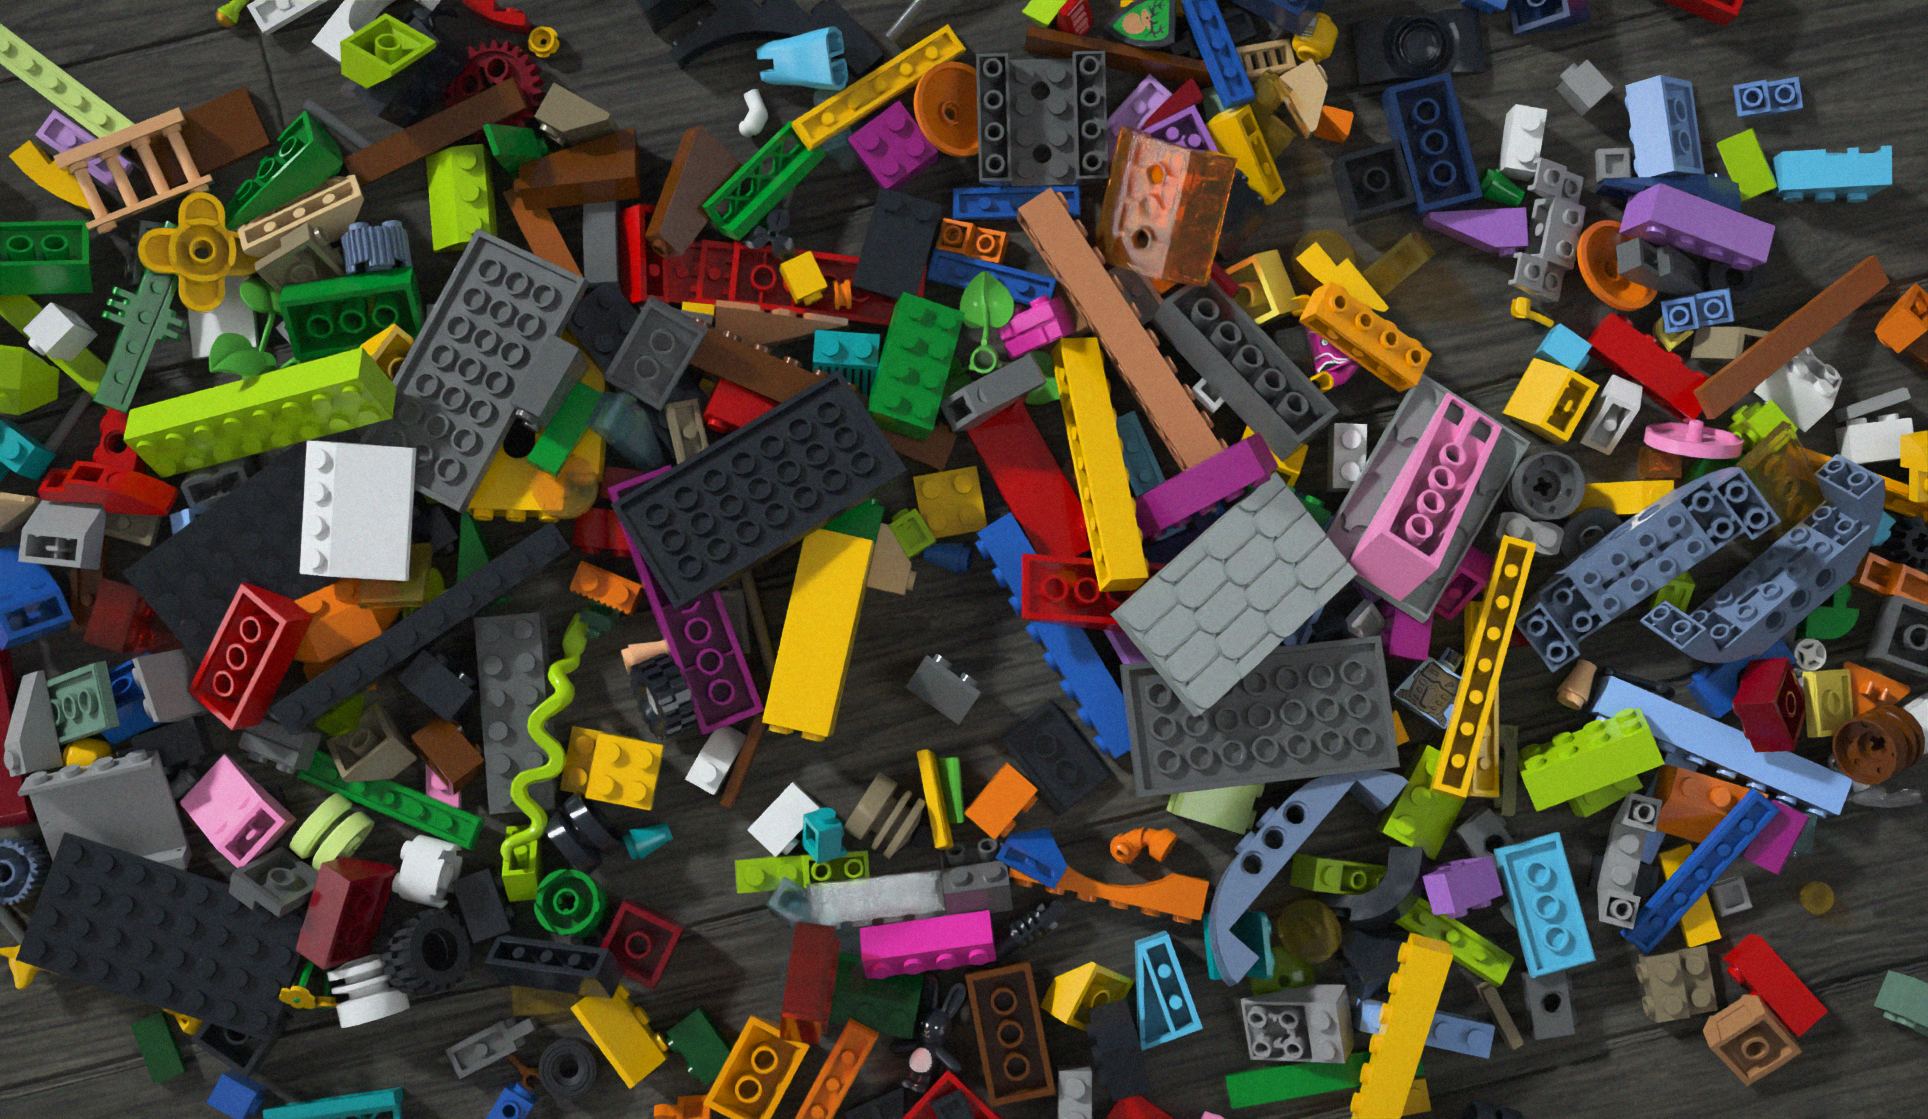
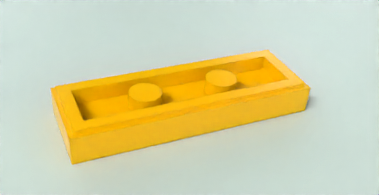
M928 749L917 751L935 848L940 850L953 848L954 845L936 754Z
M1684 844L1657 853L1665 881L1693 853L1691 844ZM1705 892L1679 920L1686 945L1690 948L1721 938L1707 893Z

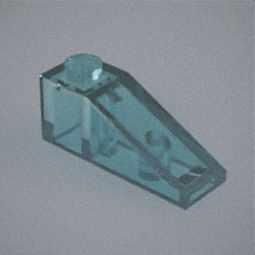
M604 391L587 426L642 472L649 473L667 466L648 415L636 403L637 399L625 391H619L618 393Z

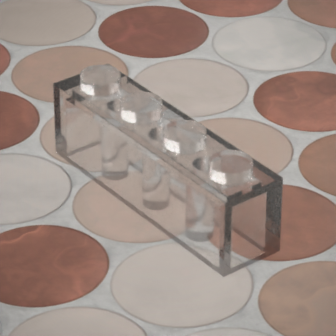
M939 870L806 884L810 924L821 925L822 931L841 929L842 922L851 921L853 927L872 925V919L883 918L884 923L903 921V915L914 914V919L933 918L934 911L945 910L942 875Z

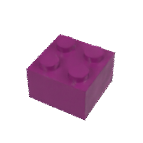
M900 101L893 104L847 138L849 148L879 188L897 191L938 161V151L927 140L918 124Z

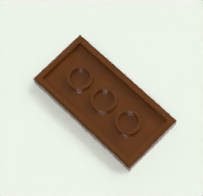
M245 86L183 113L187 124L181 125L182 131L180 134L200 177L212 174L273 146L250 92ZM162 133L151 137L149 146L170 190L188 183L168 137H164ZM132 148L152 196L158 195L137 149Z

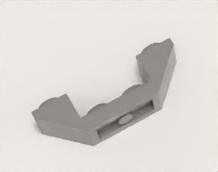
M1628 792L1611 824L1597 885L1599 921L1629 929L1634 928L1641 898L1633 895L1647 832H1656L1663 800Z

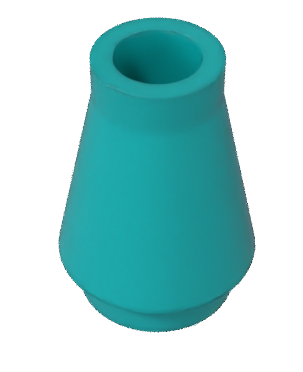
M667 822L629 830L630 833L622 836L631 860L639 857L642 860L665 843L673 840Z

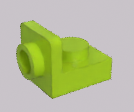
M905 508L891 518L893 522L888 526L909 559L937 542L916 508L911 511Z
M1685 571L1653 593L1649 605L1650 611L1663 600H1666L1685 613L1695 587V583L1688 571Z

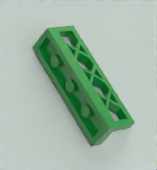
M789 121L702 205L721 235L740 241L826 156L821 146L809 152L791 127L792 121ZM792 135L797 145L789 153H783L785 140ZM768 156L774 157L772 170L768 174H761L763 161ZM746 178H752L751 190L745 196L739 195L741 182ZM724 199H730L729 212L721 218L715 208Z

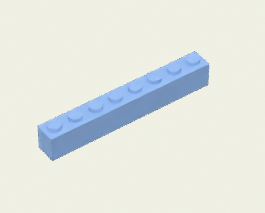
M1606 676L1601 678L1588 710L1589 714L1597 717L1596 720L1603 722L1615 717V714L1623 709H1637L1640 707L1659 750L1670 754H1675L1676 750L1686 753L1687 757L1685 760L1701 767H1705L1706 764L1717 768L1715 773L1731 780L1739 777L1747 781L1746 786L1751 789L1753 787L1762 793H1765L1767 789L1777 794V800L1795 806L1796 802L1807 807V813L1825 819L1826 815H1840L1853 782L1851 778L1789 751L1755 753L1750 740L1745 738L1742 731L1616 677Z

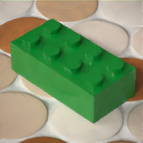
M413 266L283 285L278 302L295 360L334 355L358 349L363 343L392 324H396L416 340L427 320Z
M906 292L902 293L893 311L866 410L879 428L922 442L931 434L965 312Z

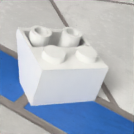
M1807 347L1755 388L1754 393L1765 401L1773 400L1792 423L1806 432L1833 407L1843 378L1840 377L1838 371L1833 366L1821 362L1814 356L1812 350Z

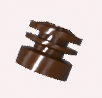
M1891 704L1876 706L1863 714L1847 720L1836 730L1832 743L1835 762L1842 772L1853 781L1865 785L1880 784L1911 768L1919 762L1925 749L1924 733L1916 718L1904 708Z

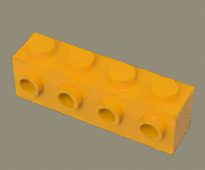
M1329 282L1313 291L1299 319L1300 323L1398 392L1417 386L1432 353L1422 347L1418 340L1409 338L1398 330L1393 322L1384 320L1374 313L1369 305L1359 302L1349 295L1344 287L1333 282Z

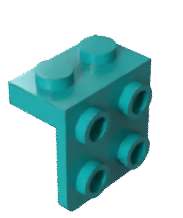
M1245 910L1229 929L1234 936L1259 957L1244 976L1271 979L1273 977L1275 959L1270 948V921L1265 912ZM1210 912L1202 913L1208 976L1212 980L1222 979L1211 951L1209 936Z

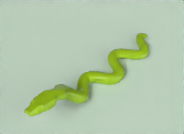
M584 613L575 614L564 634L562 647L565 657L548 667V680L554 687L555 693L541 703L528 718V732L531 738L548 754L549 762L544 766L520 772L511 783L510 795L514 803L530 817L532 825L526 830L510 836L502 843L500 852L506 862L511 861L513 849L538 840L546 832L545 827L547 826L548 816L544 809L529 796L527 789L534 783L557 777L563 771L566 763L563 747L545 730L544 725L552 716L570 705L575 697L574 685L567 677V674L579 667L580 655L586 647L588 616Z

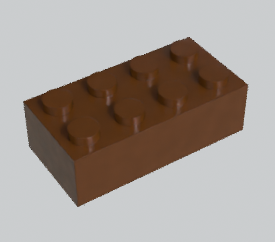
M1029 958L966 970L965 977L990 1106L1056 1094Z

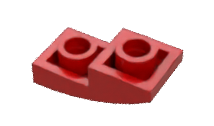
M462 0L468 11L482 21L509 32L530 35L531 22L522 10L504 8L503 12H501V7L496 0Z

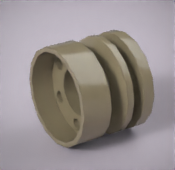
M879 772L844 825L843 830L859 840H862L871 830L877 834L871 848L876 850L883 838L890 843L883 856L890 859L896 851L905 845L917 827L926 801L919 797L913 808L910 809L905 804L912 795V792L908 790L899 800L893 798V794L896 790L897 782Z

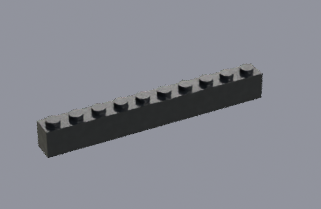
M551 521L272 706L271 709L289 735L301 734L418 656L423 649L432 647L573 553L574 549L557 524Z

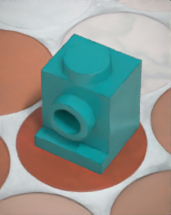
M820 808L803 814L802 847L817 864L847 855L846 848L841 844L842 837L844 836L843 824L840 819L836 818V812L833 809Z

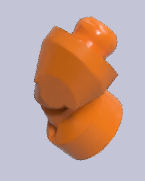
M1145 826L1140 829L1135 828L1125 834H1118L1114 837L1110 844V852L1118 862L1131 864L1147 845L1149 847V855L1161 863L1173 849L1178 835L1168 828L1162 830L1148 828L1147 831H1145Z

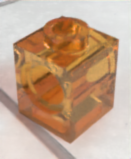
M1649 445L1638 448V480L1658 481L1682 478V455L1662 451Z

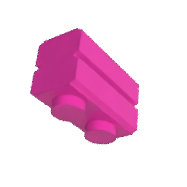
M1047 294L1029 302L1032 308L1023 312L1021 306L1014 309L1010 320L1004 326L996 328L1001 341L1004 342V347L1010 359H1016L1075 332L1076 328L1070 315L1067 314L1068 310L1062 297L1058 296L1049 299Z

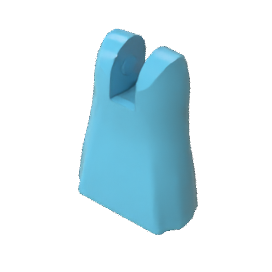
M831 26L794 37L771 41L756 49L757 59H773L774 68L760 71L761 81L769 84L842 90L849 78L845 58L830 59L844 53L842 32L837 27Z

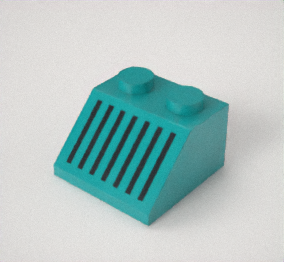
M815 330L813 372L815 369L832 374L840 370L848 383L862 388L861 394L869 397L880 361V334Z

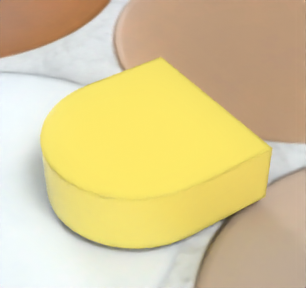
M1663 316L1656 320L1652 329L1653 337L1658 340L1660 347L1667 353L1694 333L1693 330L1666 333Z

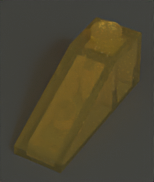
M1415 229L1361 275L1382 299L1437 253Z

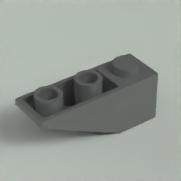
M1029 353L961 388L941 401L940 407L953 432L972 430L1045 384L1047 380L1032 353Z

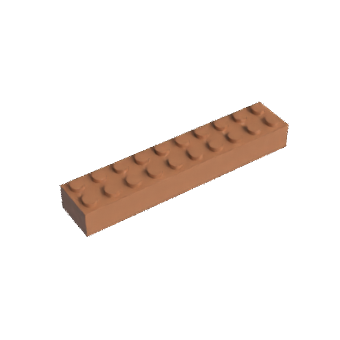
M1050 187L1019 207L1017 212L1019 224L1054 277L1058 279L1063 291L1086 326L1090 329L1092 335L1097 337L1098 344L1182 472L1227 449L1228 445L1222 438L1217 440L1210 430L1214 425L1204 410L1199 413L1193 404L1196 397L1186 383L1183 385L1179 383L1175 376L1178 370L1169 356L1163 358L1158 351L1157 346L1160 343L1150 328L1145 331L1139 322L1142 315L1132 301L1127 303L1122 296L1124 288L1114 273L1109 276L1103 264L1106 263V260L1096 246L1092 249L1086 241L1088 233L1079 219L1073 221L1068 212L1070 206L1061 192L1055 194Z

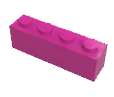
M989 910L860 928L861 958L867 979H885L893 975L918 974L922 971L935 969L949 970L956 966L983 965L987 962L997 961Z

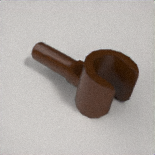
M513 1052L506 1055L505 1057L523 1075V1086L533 1091L535 1087L528 1081L527 1077L535 1075L540 1080L538 1068H529Z

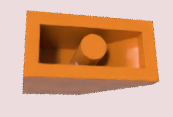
M1915 283L1880 319L1874 332L1884 346L1900 353L1928 330V293Z

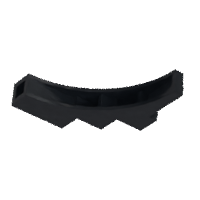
M710 0L715 13L702 17L696 24L697 28L688 36L684 34L677 38L672 44V49L669 51L673 61L680 69H683L695 59L725 45L750 40H782L833 26L842 32L844 53L831 59L845 58L848 71L857 80L876 70L884 63L883 53L837 0L820 1L812 8L810 12L812 15L809 17L794 0H763L761 8H758L752 0Z

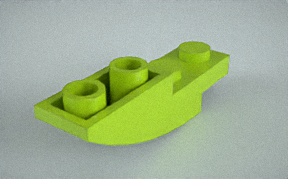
M868 850L847 851L846 856L819 864L815 862L809 853L735 860L738 894L870 883Z

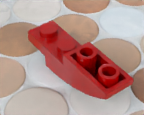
M76 461L71 470L51 469L37 490L43 501L102 503L106 513L167 516L179 495L177 488L148 475L122 467L87 461Z

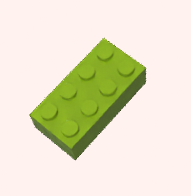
M1640 707L1637 709H1623L1617 712L1613 718L1603 722L1601 720L1589 722L1584 725L1582 730L1574 733H1560L1554 736L1550 742L1542 745H1528L1521 750V753H1518L1520 773L1537 812L1665 764Z

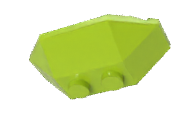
M0 345V413L21 415L58 399L59 369L49 366L43 359L25 348Z

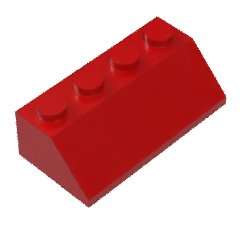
M241 583L188 692L231 730L260 725L313 617L290 598L248 583Z

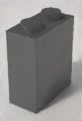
M551 333L510 401L516 410L515 415L523 420L521 424L539 434L540 430H546L577 381L581 382L589 369L578 347Z

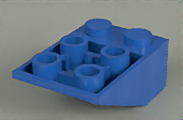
M20 543L0 549V647L2 651L65 630L73 620L61 589L45 565L18 562Z

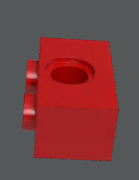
M108 408L107 415L103 416L100 423L101 441L93 453L92 461L145 474L147 463L127 445L126 449L120 453L117 448L119 440L124 437L129 412L123 414Z

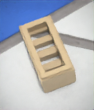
M1290 38L1236 47L1250 82L1287 73L1297 67ZM1276 49H1279L1283 65H1278ZM1264 52H1266L1270 67L1266 66V62L1263 55ZM1252 55L1254 56V60H1255V64H1256V68H1257V69H1255V70L1253 69V65H1252V61H1251V57H1250V56H1252Z

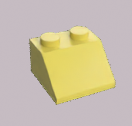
M1277 249L1254 254L1224 270L1240 286V290L1233 300L1259 327L1275 322L1300 309L1297 301H1291V298L1296 297Z

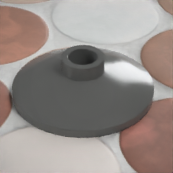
M1591 507L1574 514L1563 526L1564 535L1560 548L1563 554L1570 560L1619 527L1622 521L1615 512L1608 508Z

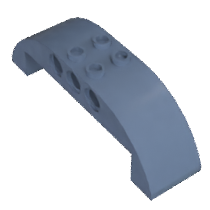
M1381 770L1321 776L1294 792L1278 809L1271 806L1255 824L1259 828L1257 833L1255 834L1250 831L1234 848L1239 854L1225 870L1215 889L1209 918L1211 951L1216 967L1223 981L1229 987L1237 984L1259 959L1253 951L1229 931L1233 924L1347 791L1376 815L1388 807L1408 783L1403 776ZM1286 812L1296 817L1297 824H1292L1288 821ZM1265 837H1270L1275 841L1276 849H1271L1266 845ZM1244 861H1249L1254 865L1255 874L1246 872L1243 866Z

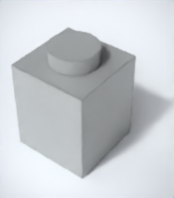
M1587 59L1579 67L1573 63L1560 75L1563 82L1556 90L1582 117L1613 86Z

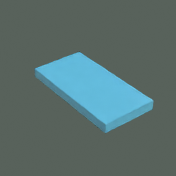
M1554 832L1494 849L1530 977L1536 978L1596 961L1560 833Z

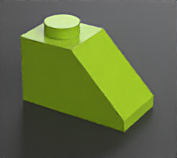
M532 824L506 827L505 840L514 834L526 830ZM541 837L534 842L513 849L510 862H506L503 859L502 879L509 902L533 900L537 897V889L544 879Z

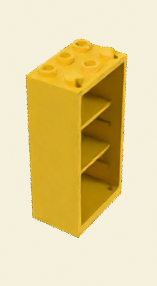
M818 529L804 538L762 720L763 723L770 724L769 730L782 734L793 733V730L802 731L801 738L818 742L825 740V737L833 735L875 550V544L872 540L824 529Z

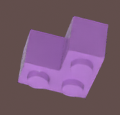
M1195 105L1136 133L1134 144L1148 170H1150L1158 158L1164 161L1170 153L1174 157L1177 156L1180 162L1198 174L1201 180L1211 175L1224 162Z
M1492 856L1446 861L1428 868L1427 875L1422 876L1433 915L1447 914L1449 919L1467 915V909L1470 907L1472 909H1480L1492 905L1491 899L1503 895Z

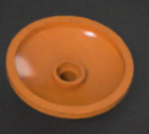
M955 61L935 65L921 77L915 90L914 111L918 125L927 140L943 153L962 158L977 155L979 153L976 69Z
M1612 220L1596 222L1582 233L1577 247L1578 265L1585 283L1596 297L1613 308L1622 311H1635L1643 308L1655 298L1657 290L1631 282L1618 274L1616 246L1635 238L1619 234L1620 222Z

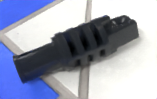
M1058 897L1046 906L1041 902L1010 924L1009 928H1007L1009 932L995 941L997 961L994 962L998 965L1000 961L1018 948L1022 950L1024 948L1027 949L1059 925L1056 920L1068 911L1062 899Z

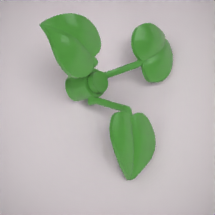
M988 271L979 273L970 281L960 302V311L965 312L963 318L965 325L973 329L980 327L984 329L981 345L972 353L970 358L971 364L963 368L959 359L953 355L941 401L961 388L973 383L966 372L975 370L979 373H988L995 367L1000 369L1011 363L999 360V353L995 347L988 344L989 326L999 328L1010 320L1014 312V300L1009 290ZM1040 350L1029 352L1035 357L1047 382L1030 392L1025 402L1038 405L1060 399L1052 356Z
M251 277L242 283L240 296L243 302L251 309L260 313H268V321L259 348L252 347L250 341L243 335L223 333L216 338L211 347L209 369L211 373H233L241 375L242 379L328 356L295 360V357L277 368L275 357L264 351L275 320V314L282 316L278 303L280 294L262 277Z

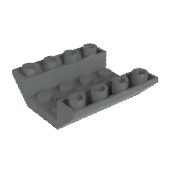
M1073 51L1072 58L1028 60H1008V53L976 54L979 183L998 187L1083 186L1109 179L1105 51ZM1044 85L1048 88L1050 94L1044 100H1037L1031 94L1033 87ZM1043 147L1048 149L1051 153V159L1046 163L1035 161L1033 152L1037 148Z

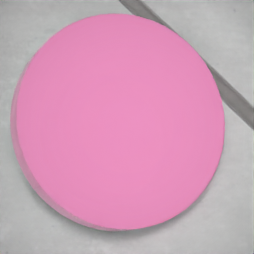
M1690 420L1689 424L1674 422L1649 424L1646 426L1644 442L1653 448L1684 456L1710 459L1738 457L1742 454L1744 442L1742 437L1734 433L1703 426V421Z

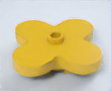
M205 192L190 194L182 201L178 214V227L176 229H152L143 235L138 247L140 261L148 270L158 274H174L178 276L179 297L185 307L196 313H209L217 309L225 296V278L248 277L255 274L254 263L262 259V257L249 256L244 253L238 232L228 231L225 228V211L222 203L215 196ZM197 249H204L207 251L208 257L206 259H199L196 257L195 251Z

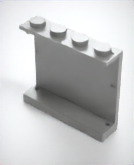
M144 749L130 752L126 757L117 759L103 757L90 765L80 767L79 764H72L63 767L59 772L47 774L45 771L36 772L25 779L17 792L19 797L24 795L30 796L52 861H54L64 832L180 869L187 868L192 856L158 750L146 752Z

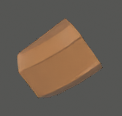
M1742 995L1738 1001L1716 1015L1709 1016L1703 1029L1704 1036L1712 1051L1746 1086L1764 1078L1803 1052L1784 1025L1757 995Z

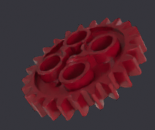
M493 39L491 47L484 41H480L479 51L472 46H468L470 61L465 65L462 74L452 80L451 87L444 90L445 94L451 96L450 99L443 103L444 106L452 107L491 88L490 84L495 86L513 77L516 78L529 108L497 124L530 128L527 123L529 119L537 121L534 117V110L539 109L541 105L537 102L538 98L546 96L544 91L538 89L539 86L546 82L540 76H536L541 71V68L536 64H532L534 58L528 53L524 55V49L519 46L514 48V45L508 41L501 45L499 41ZM505 65L504 73L497 77L498 68ZM483 68H484L485 74H486V76H487V77H486L487 79L484 78V76H483V74H482V72H481ZM478 80L477 89L470 93L471 84ZM484 130L468 137L470 139L475 137V141L484 144L487 139Z

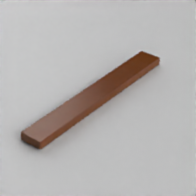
M1877 256L1865 258L1696 388L1693 392L1707 419L1717 418L1888 285L1890 282Z

